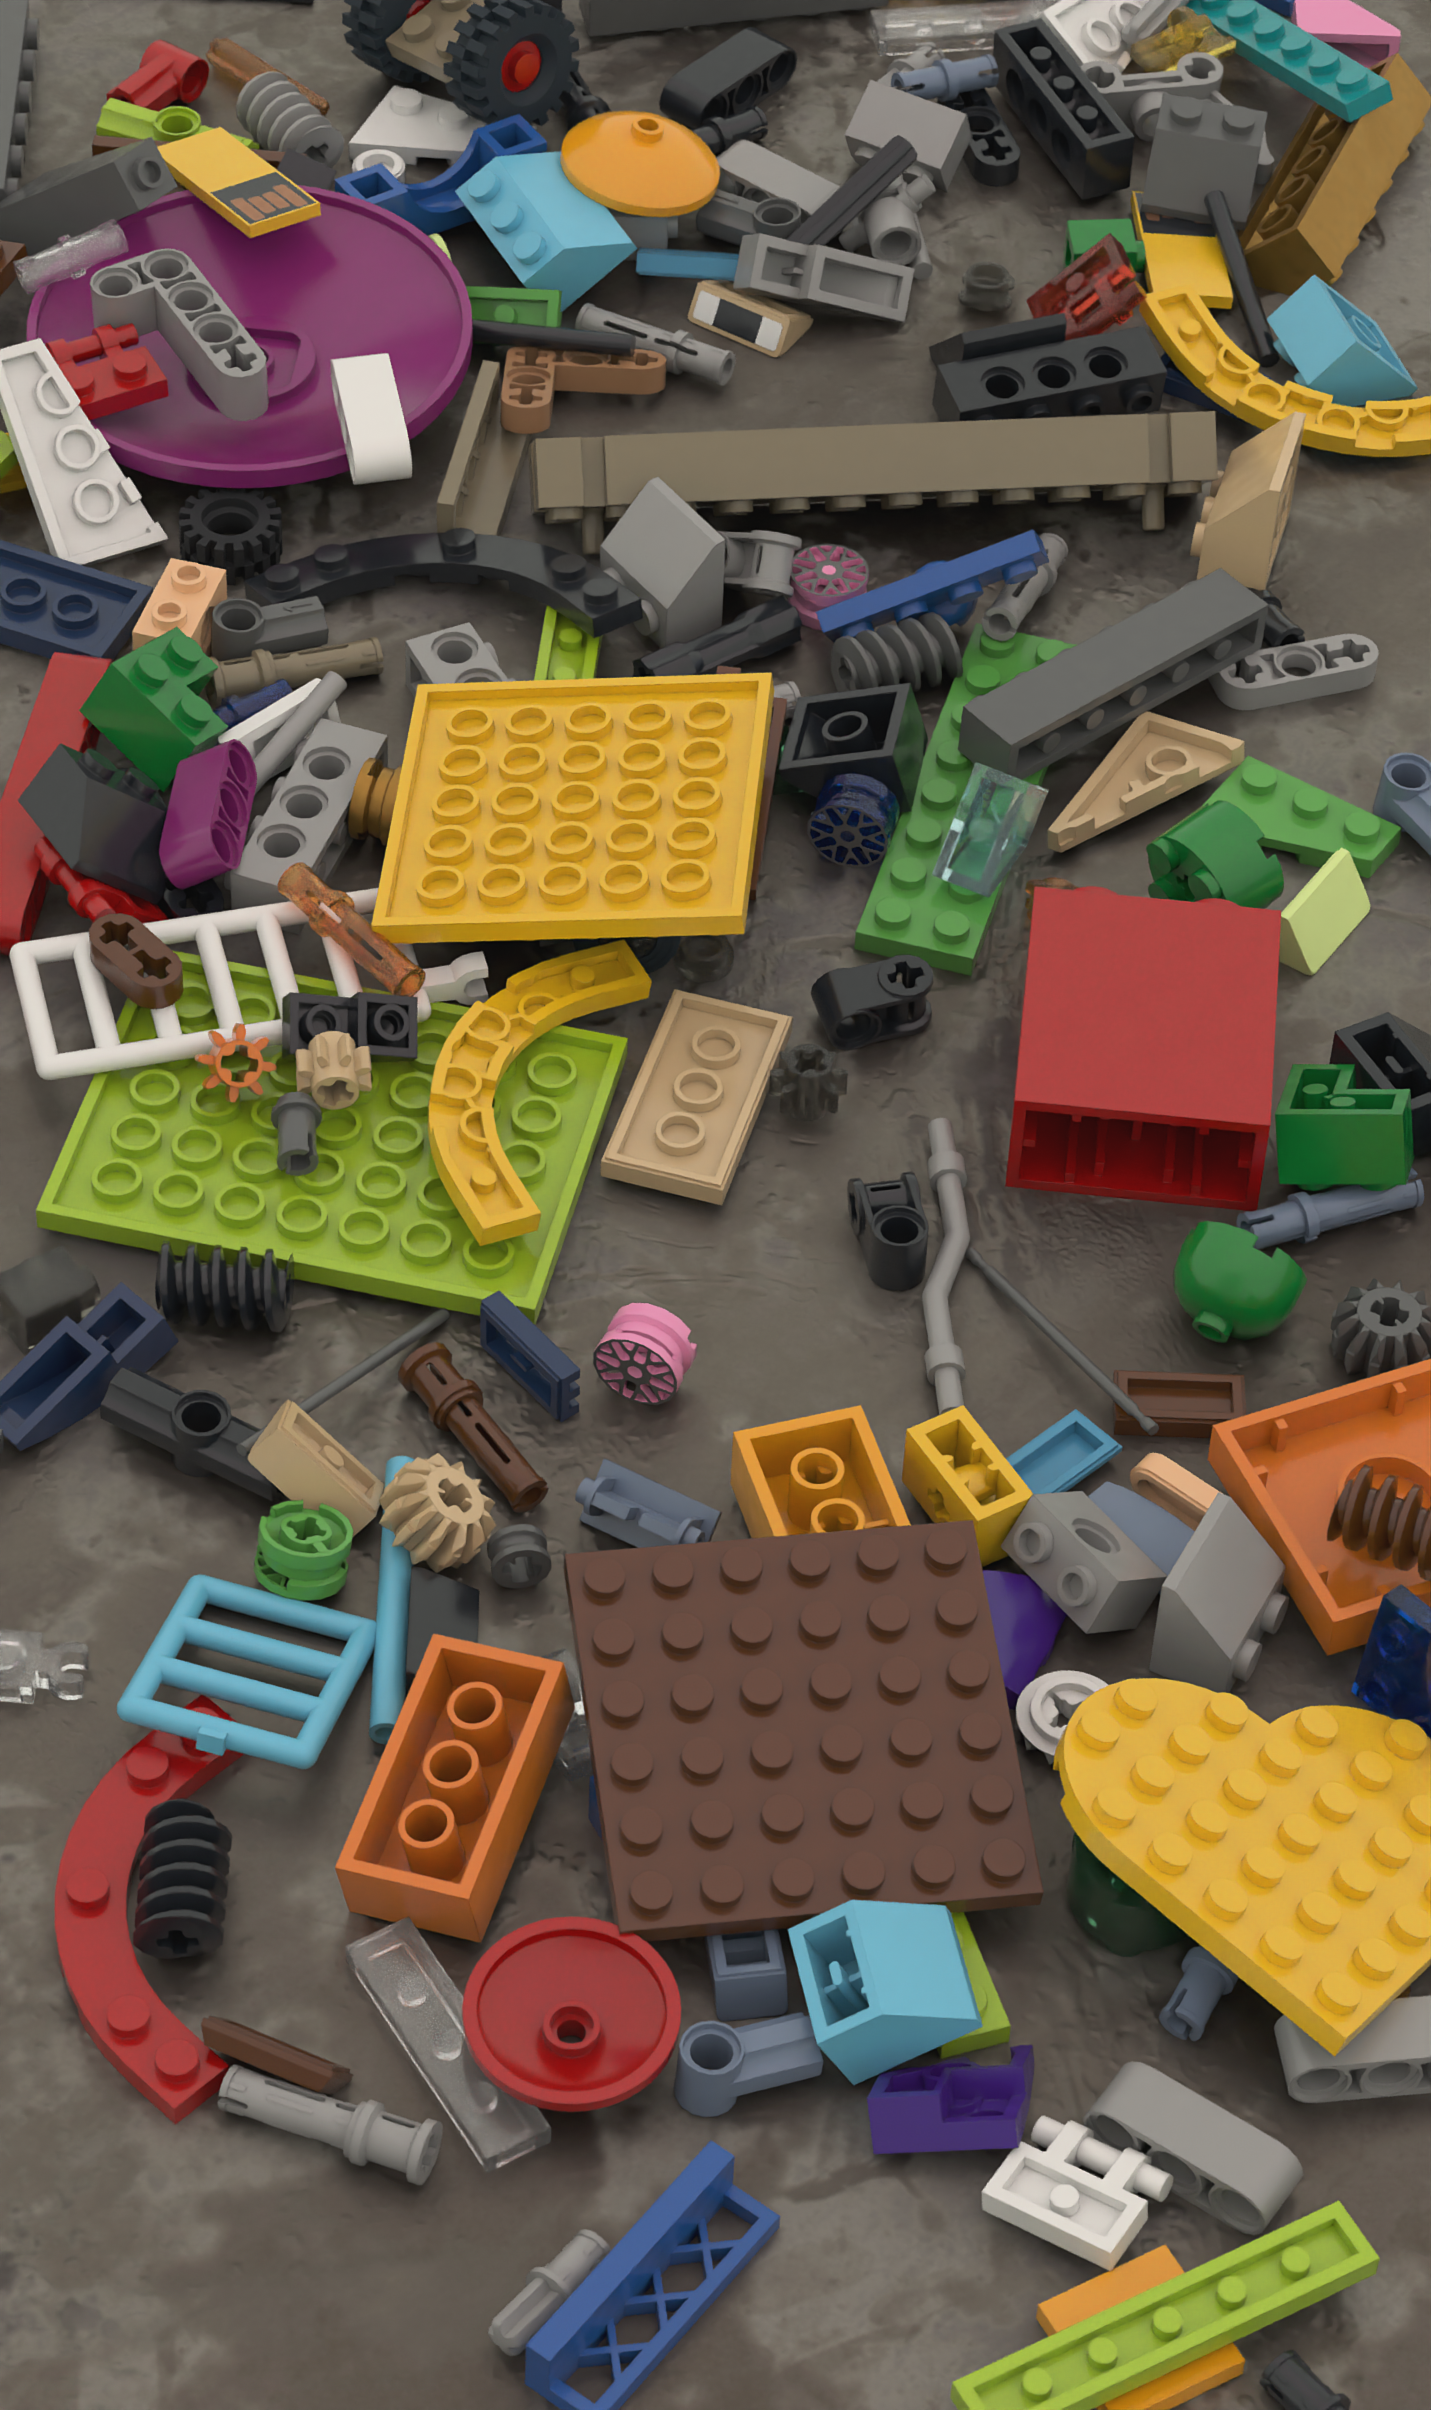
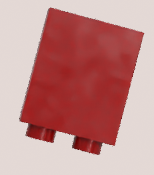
M1096 886L1080 887L1074 890L1034 887L1005 1187L1243 1211L1257 1210L1271 1126L1281 910L1241 907L1234 902L1218 898L1189 902L1118 895L1109 889Z

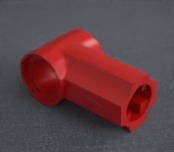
M165 40L154 41L143 54L139 69L106 93L107 101L113 98L157 112L164 109L175 99L184 103H191L202 94L209 78L208 63L205 59Z

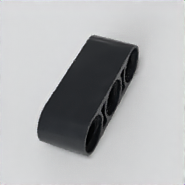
M748 27L671 77L660 95V111L667 117L693 130L700 127L702 121L713 116L725 118L744 111L748 107L757 106L781 90L790 81L796 69L797 53L791 47L754 27Z

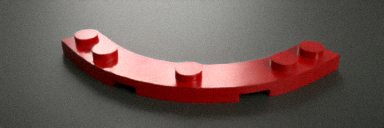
M205 1695L198 1696L183 1707L188 1710L236 1722ZM152 1730L128 1750L107 1772L83 1805L69 1833L60 1860L55 1888L54 1924L61 1973L65 1977L69 1992L78 2008L79 2019L84 2029L103 2056L117 2071L176 2125L220 2090L222 2081L229 2070V2065L208 2046H205L202 2040L180 2022L162 2003L145 1978L137 1962L128 1930V1904L132 1886L131 1876L137 1857L142 1850L143 1837L145 1836L144 1823L147 1813L154 1806L165 1801L187 1799L244 1754L226 1749L223 1756L196 1749L195 1740Z

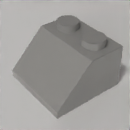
M659 477L651 479L600 545V569L641 598L643 618L633 623L642 635H648L660 648L675 642L686 643L722 626L726 540Z
M1218 1492L1162 1585L1149 1667L1150 1671L1168 1679L1190 1683L1216 1693H1229L1237 1678L1245 1682L1248 1681L1261 1654L1262 1644L1258 1643L1265 1631L1271 1634L1277 1632L1289 1604V1597L1281 1594L1286 1565L1234 1500L1225 1494Z

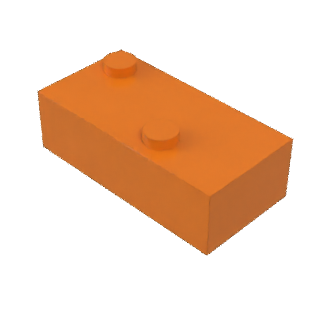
M433 1633L335 1866L349 1912L479 1943L482 1942L575 1709L564 1662Z

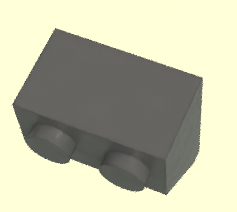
M1163 93L1140 211L1211 224L1204 198L1210 192L1222 191L1236 229L1245 230L1268 112Z

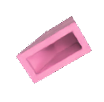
M1294 0L1291 23L1366 68L1399 52L1400 30L1350 0Z

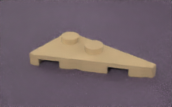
M1148 711L1144 712L1136 718L1047 830L1048 848L1062 853L1240 765L1245 759V741Z

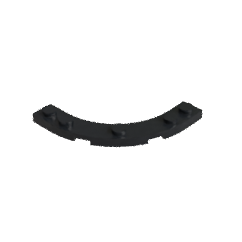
M455 528L445 533L406 534L383 537L346 545L328 544L319 547L312 555L287 564L271 566L265 573L244 581L246 599L263 607L317 596L321 604L324 605L364 591L395 586V577L404 574L416 577L429 575L430 582L479 584L483 577L492 580H507L509 582V591L534 598L552 607L593 638L643 618L641 598L601 569L585 561L583 557L522 539L475 534L467 528Z

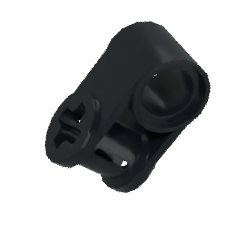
M897 955L887 960L857 967L838 968L822 975L812 986L811 997L830 1043L837 1049L845 1051L856 1050L867 1044L897 1037L914 1036L923 1032L929 1026L932 1019L931 1004L927 1000L926 995L930 992L933 985V971L926 961L917 956ZM899 972L902 973L901 982H897V974ZM909 1009H913V1017L911 1019H908Z
M912 1171L903 1172L900 1179L863 1183L860 1178L849 1179L847 1199L850 1221L854 1234L859 1238L869 1276L878 1286L891 1291H905L914 1288L922 1282L925 1276L928 1242V1221L921 1204L920 1190L915 1173Z

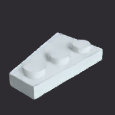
M393 86L350 140L349 160H354L358 155L368 150L384 149L396 153L408 165H416L418 158L428 157L446 159L447 164L451 167L465 151L473 130L487 124L465 114L466 112L458 109L453 102L425 95L414 89Z

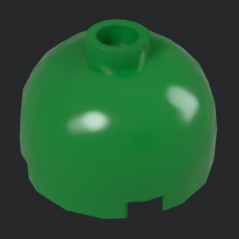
M1202 1221L1198 1222L1195 1230L1191 1228L1181 1247L1173 1270V1286L1184 1311L1194 1319L1192 1326L1199 1334L1220 1343L1227 1342L1229 1337L1248 1340L1269 1335L1283 1325L1293 1311L1307 1283L1302 1268L1278 1247L1272 1258L1253 1248L1259 1236L1247 1230L1226 1223Z

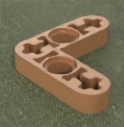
M514 346L506 354L501 391V427L521 434H534L547 430L551 424L554 391L638 395L658 393L665 387L666 358L658 352L635 349L633 357Z

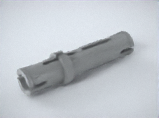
M586 303L578 313L575 329L635 335V349L651 350L665 356L666 371L679 375L685 371L717 382L716 384L723 386L729 381L734 371L736 356L732 351L722 350L696 341L693 334L678 330L672 333L642 323L636 319L595 307L590 303Z
M1043 533L1039 536L1043 541L1049 562L1038 566V573L1034 577L1016 584H1006L992 606L984 613L986 616L982 618L981 623L988 636L999 641L1012 638L1038 597L1045 595L1053 587L1057 579V569L1066 560L1064 557L1068 555L1067 544L1058 535Z

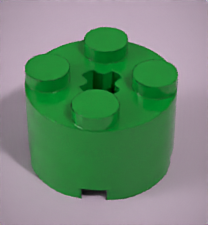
M1217 800L1210 806L1207 803L1199 807L1155 838L1146 847L1149 868L1154 880L1148 887L1150 898L1189 902L1218 898L1234 902L1241 907L1265 909L1281 897L1284 889V877L1276 854L1266 859L1257 843L1265 837L1261 829L1245 812L1227 801Z

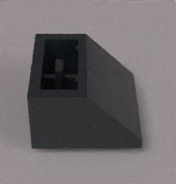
M1389 1012L1335 1031L1329 1064H1355L1356 1089H1410L1414 1157L1431 1151V1035Z

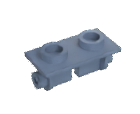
M603 1459L595 1481L586 1477L579 1485L575 1496V1501L584 1505L579 1518L580 1521L638 1548L710 1542L722 1514L721 1511L608 1459Z

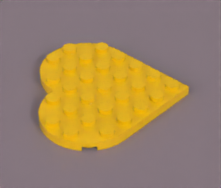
M1158 1678L1126 1679L1108 1685L1087 1697L1078 1706L1056 1746L1053 1770L1060 1771V1778L1065 1792L1060 1802L1062 1809L1082 1842L1113 1873L1334 2057L1431 1965V1738L1427 1737L1419 1725L1405 1719L1395 1720L1369 1710L1337 1705L1308 1706L1291 1711L1269 1724L1250 1711L1246 1704L1233 1694L1226 1692L1216 1693L1190 1683Z

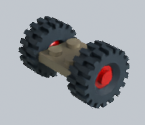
M344 0L345 3L351 5L350 12L342 13V24L352 29L345 33L344 37L347 44L355 47L351 52L356 58L364 61V64L405 83L412 84L413 79L423 83L430 80L429 75L447 83L445 84L447 92L456 97L453 103L457 108L487 125L520 114L531 126L532 122L542 126L549 121L546 113L549 109L558 112L564 103L559 99L562 91L570 94L574 83L569 81L568 77L570 72H578L579 60L573 58L572 53L580 50L579 39L570 36L575 31V28L571 21L564 18L566 15L562 11L540 0Z

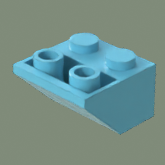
M850 1900L788 1929L817 2045L853 2085L983 2027L953 1918L945 1905Z

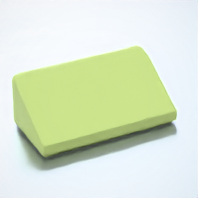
M1341 848L1339 851L1337 850L1281 912L1279 962L1306 975L1312 976L1316 974L1370 911L1368 895L1348 850Z

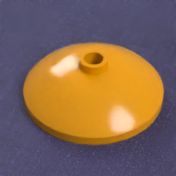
M641 111L601 113L575 125L566 134L562 143L560 163L565 176L572 185L595 202L627 214L646 217H671L687 214L707 204L715 195L718 187L720 167L715 155L706 143L687 127L657 114Z

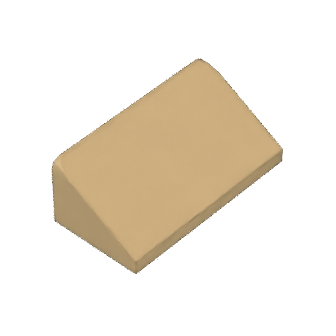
M288 1399L255 1442L247 1459L250 1464L291 1501L303 1500V1508L319 1511V1506L323 1503L340 1511L349 1519L354 1530V1537L376 1517L380 1505L378 1500L384 1493V1484L297 1404Z

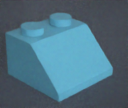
M1313 275L1267 318L1268 323L1278 337L1273 343L1275 349L1291 366L1296 367L1299 371L1294 376L1296 383L1312 390L1333 395V404L1355 407L1365 405L1367 400L1386 401L1411 396L1418 389L1377 323L1316 275Z

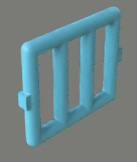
M202 1574L194 1575L188 1580L118 1701L117 1714L125 1722L195 1740L196 1749L223 1756L225 1750L228 1749L298 1769H308L315 1764L374 1651L376 1622L368 1618L302 1600L284 1598L275 1593ZM209 1604L344 1640L347 1643L341 1655L336 1656L198 1618L205 1605ZM185 1643L326 1681L319 1696L316 1697L175 1658ZM160 1684L305 1723L297 1738H292L152 1700Z

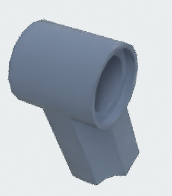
M1402 752L1394 754L1384 764L1373 804V814L1402 827L1401 832H1407L1430 856L1431 762L1423 756L1414 753Z
M802 2012L734 2029L725 2023L717 2021H702L690 2026L683 2033L679 2044L674 2080L675 2098L681 2107L691 2114L713 2117L729 2111L740 2095L821 2075L823 2058L820 2047L816 2042L810 2015L804 2016Z

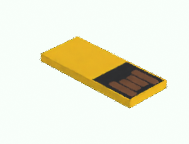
M222 127L157 147L176 181L249 238L321 215L320 202Z
M1132 191L1130 205L1138 240H1143L1145 246L1144 272L1149 293L1191 283L1207 308L1231 309L1233 301L1231 285L1212 224L1141 212L1143 192Z

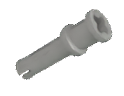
M235 2064L227 2071L219 2091L221 2099L218 2101V2107L220 2110L241 2116L244 2115L262 2121L265 2124L328 2143L331 2146L343 2149L344 2156L349 2158L350 2163L365 2166L371 2161L406 2173L408 2182L422 2185L429 2177L440 2150L443 2134L441 2122L428 2118L422 2124L386 2112L384 2103L375 2100L362 2101L358 2105L343 2102L282 2080L261 2075Z

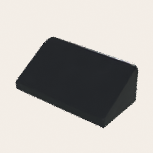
M411 1567L406 1697L433 1633L478 1643L480 1590L420 1567Z

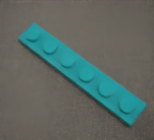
M1191 0L1183 7L1186 23L1349 123L1393 100L1388 80L1254 0Z

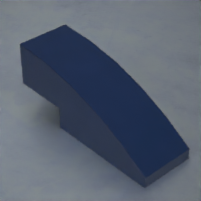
M122 1282L78 1324L66 1316L0 1381V1429H3V1437L21 1451L50 1438L98 1409L107 1393L110 1381L121 1368L127 1370L132 1367L145 1373L179 1342L165 1318Z

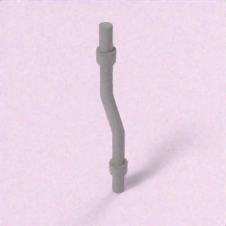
M936 1118L928 1124L932 1156L927 1162L931 1188L938 1192L945 1237L921 1295L929 1349L924 1355L928 1381L936 1389L939 1415L964 1405L961 1382L965 1378L966 1371L962 1349L955 1345L948 1296L970 1242L963 1188L967 1183L964 1157L956 1151L952 1122L947 1118Z

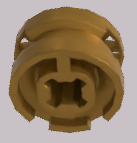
M371 757L364 762L358 774L350 802L348 826L351 838L364 840L369 835L380 838L382 845L387 846L402 765L397 769L384 767L382 760Z

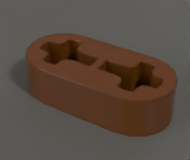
M121 913L105 915L92 923L89 929L91 962L131 1001L144 1008L163 1009L173 1005L181 998L183 993L182 961L176 953L145 925L131 915ZM144 972L149 976L144 978Z

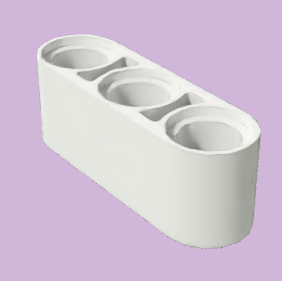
M388 353L331 359L334 401L354 485L411 478L412 460L409 438Z

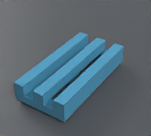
M640 247L637 252L636 272H639V275L734 281L739 254Z

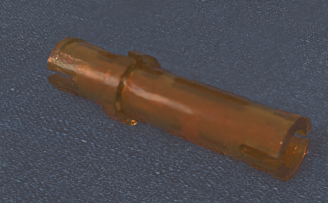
M304 862L295 863L284 871L278 882V891L285 898L290 899L309 917L311 929L319 936L332 938L360 966L383 984L392 995L413 997L420 990L425 981V971L410 961L385 936L372 931L371 924L354 909L355 903L348 894L342 890H333L315 875L312 869ZM322 902L341 918L340 923L320 906ZM353 929L354 932L350 934L348 930ZM362 939L383 957L381 961L361 944Z

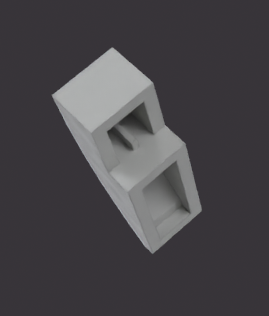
M757 233L743 235L733 289L837 312L894 322H905L915 269L818 244L805 245Z

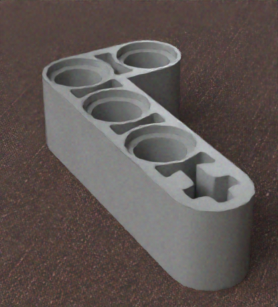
M176 249L155 250L104 267L91 277L90 288L94 328L106 324H111L113 328L133 323L138 337L158 330L223 415L233 420L247 421L256 419L266 412L269 405L267 362L264 352L185 253Z

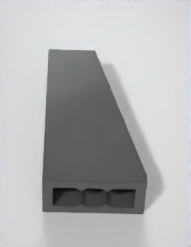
M150 137L45 172L1 200L0 240L25 244L27 254L31 256L139 212L178 185L153 138Z

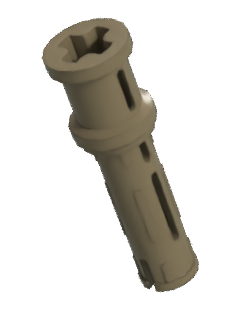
M371 637L350 643L305 649L285 654L272 655L269 650L264 651L262 648L253 650L250 657L220 662L215 657H209L218 666V669L206 684L205 690L213 710L224 708L225 702L257 696L261 702L268 701L277 696L278 690L303 686L315 678L322 680L329 671L337 673L343 679L382 674L384 666L382 663L378 664V662H384L382 649L378 638Z

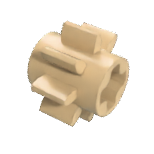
M339 1031L320 1033L315 1035L310 1041L308 1050L297 1049L295 1052L297 1092L312 1093V1098L319 1107L332 1110L346 1108L358 1099L359 1090L371 1091L370 1048L369 1046L356 1048L354 1040L348 1033Z

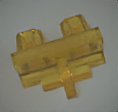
M1181 6L1169 13L1167 29L1131 44L1130 57L1144 68L1143 73L1174 71L1177 69L1180 58L1189 53L1204 52L1213 55L1218 60L1235 53L1236 40L1231 36L1221 35L1214 28L1207 15L1201 14L1197 16L1191 8Z

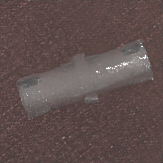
M113 218L73 238L68 234L58 237L56 245L14 261L13 267L22 288L25 289L27 295H30L49 284L72 276L73 279L80 278L85 275V269L111 257L124 254L129 251L121 227L117 225V221Z

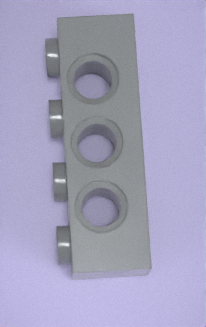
M321 718L309 739L303 738L296 748L293 766L287 777L280 776L274 785L267 811L264 816L257 815L251 824L247 845L242 852L238 868L225 873L224 886L226 889L231 890L232 910L322 896L354 840L349 833L348 818L350 802L358 774L369 757L382 760L384 767H388V735ZM305 924L281 927V930L300 935Z

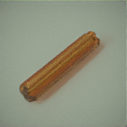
M214 38L209 43L210 49L206 54L207 61L243 85H246L255 76L268 71L280 72L287 76L228 38ZM287 76V80L294 84L300 93L309 99L311 105L317 107L321 115L326 118V114L330 109L327 100Z

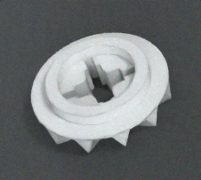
M1055 1671L1042 1675L1029 1683L1018 1698L1015 1729L1020 1730L1023 1734L1026 1750L1038 1749L1045 1753L1049 1765L1053 1763L1056 1746L1067 1726L1064 1725L1061 1728L1057 1726L1058 1715L1062 1713L1070 1719L1078 1706L1087 1697L1099 1689L1108 1686V1684L1093 1675L1078 1671Z

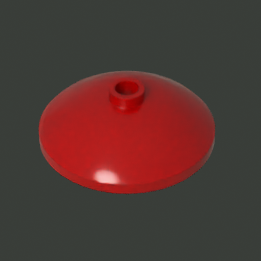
M573 1916L556 1917L520 1927L505 1935L485 1952L474 1967L465 1988L462 2007L463 2031L469 2051L485 2076L505 2093L522 2102L543 2109L566 2112L590 2111L608 2107L632 2097L648 2086L661 2073L669 2062L678 2042L681 2026V2000L677 1983L667 1963L649 1943L634 1933L619 1934L618 1925L599 1919ZM573 2035L581 2038L582 2041L578 2043H565L560 2041V2039Z

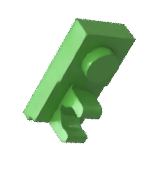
M466 286L471 303L472 319L561 328L562 312H560L562 292L560 290ZM473 341V344L505 345V344H495V343H485V342H475V341Z

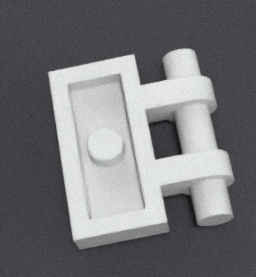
M1043 2115L1038 2119L1033 2128L1031 2141L1047 2148V2150L1043 2152L1022 2141L1018 2148H1013L982 2190V2210L1111 2271L1148 2220V2201L1137 2196L1138 2192L1162 2202L1171 2190L1173 2175L1152 2166L1151 2157L1128 2147L1122 2152L1094 2139L1093 2130L1071 2120L1064 2125ZM1083 2165L1093 2171H1096L1104 2175L1105 2177L1103 2179H1100L1084 2170L1079 2169V2167Z

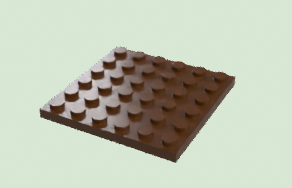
M973 1520L565 1554L563 1569L614 1922L618 1925L619 1934L634 1933L647 1942L792 1928L850 1900L945 1905L951 1913L1040 1905L1044 1893Z

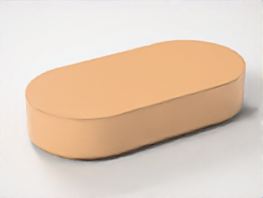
M1158 1453L1147 1454L1130 1472V1482L1135 1493L1159 1505L1194 1531L1216 1495L1220 1492L1171 1459Z

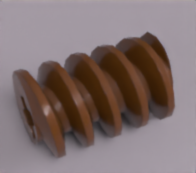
M1365 1464L1354 1479L1348 1481L1334 1507L1327 1530V1541L1333 1542L1342 1535L1345 1548L1352 1551H1359L1367 1544L1370 1558L1377 1561H1384L1393 1553L1395 1568L1408 1571L1418 1563L1420 1578L1431 1581V1506L1428 1509L1422 1507L1423 1486L1414 1484L1403 1499L1397 1497L1398 1476L1389 1474L1382 1485L1376 1489L1372 1487L1373 1466Z

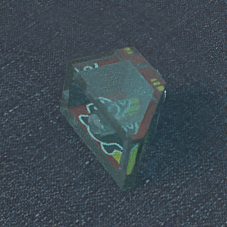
M976 762L932 875L983 896L990 897L1026 848L1048 789Z

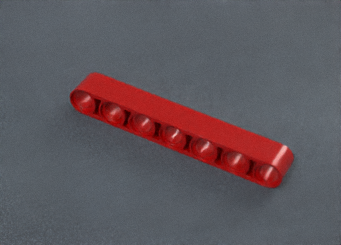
M54 652L50 659L0 801V954L10 955V950L15 944L32 939L51 883L42 872L40 867L41 860L34 852V845L45 834L19 803L18 799L60 743L83 754L88 748L96 751L101 732L79 710L110 664L114 662L113 659Z

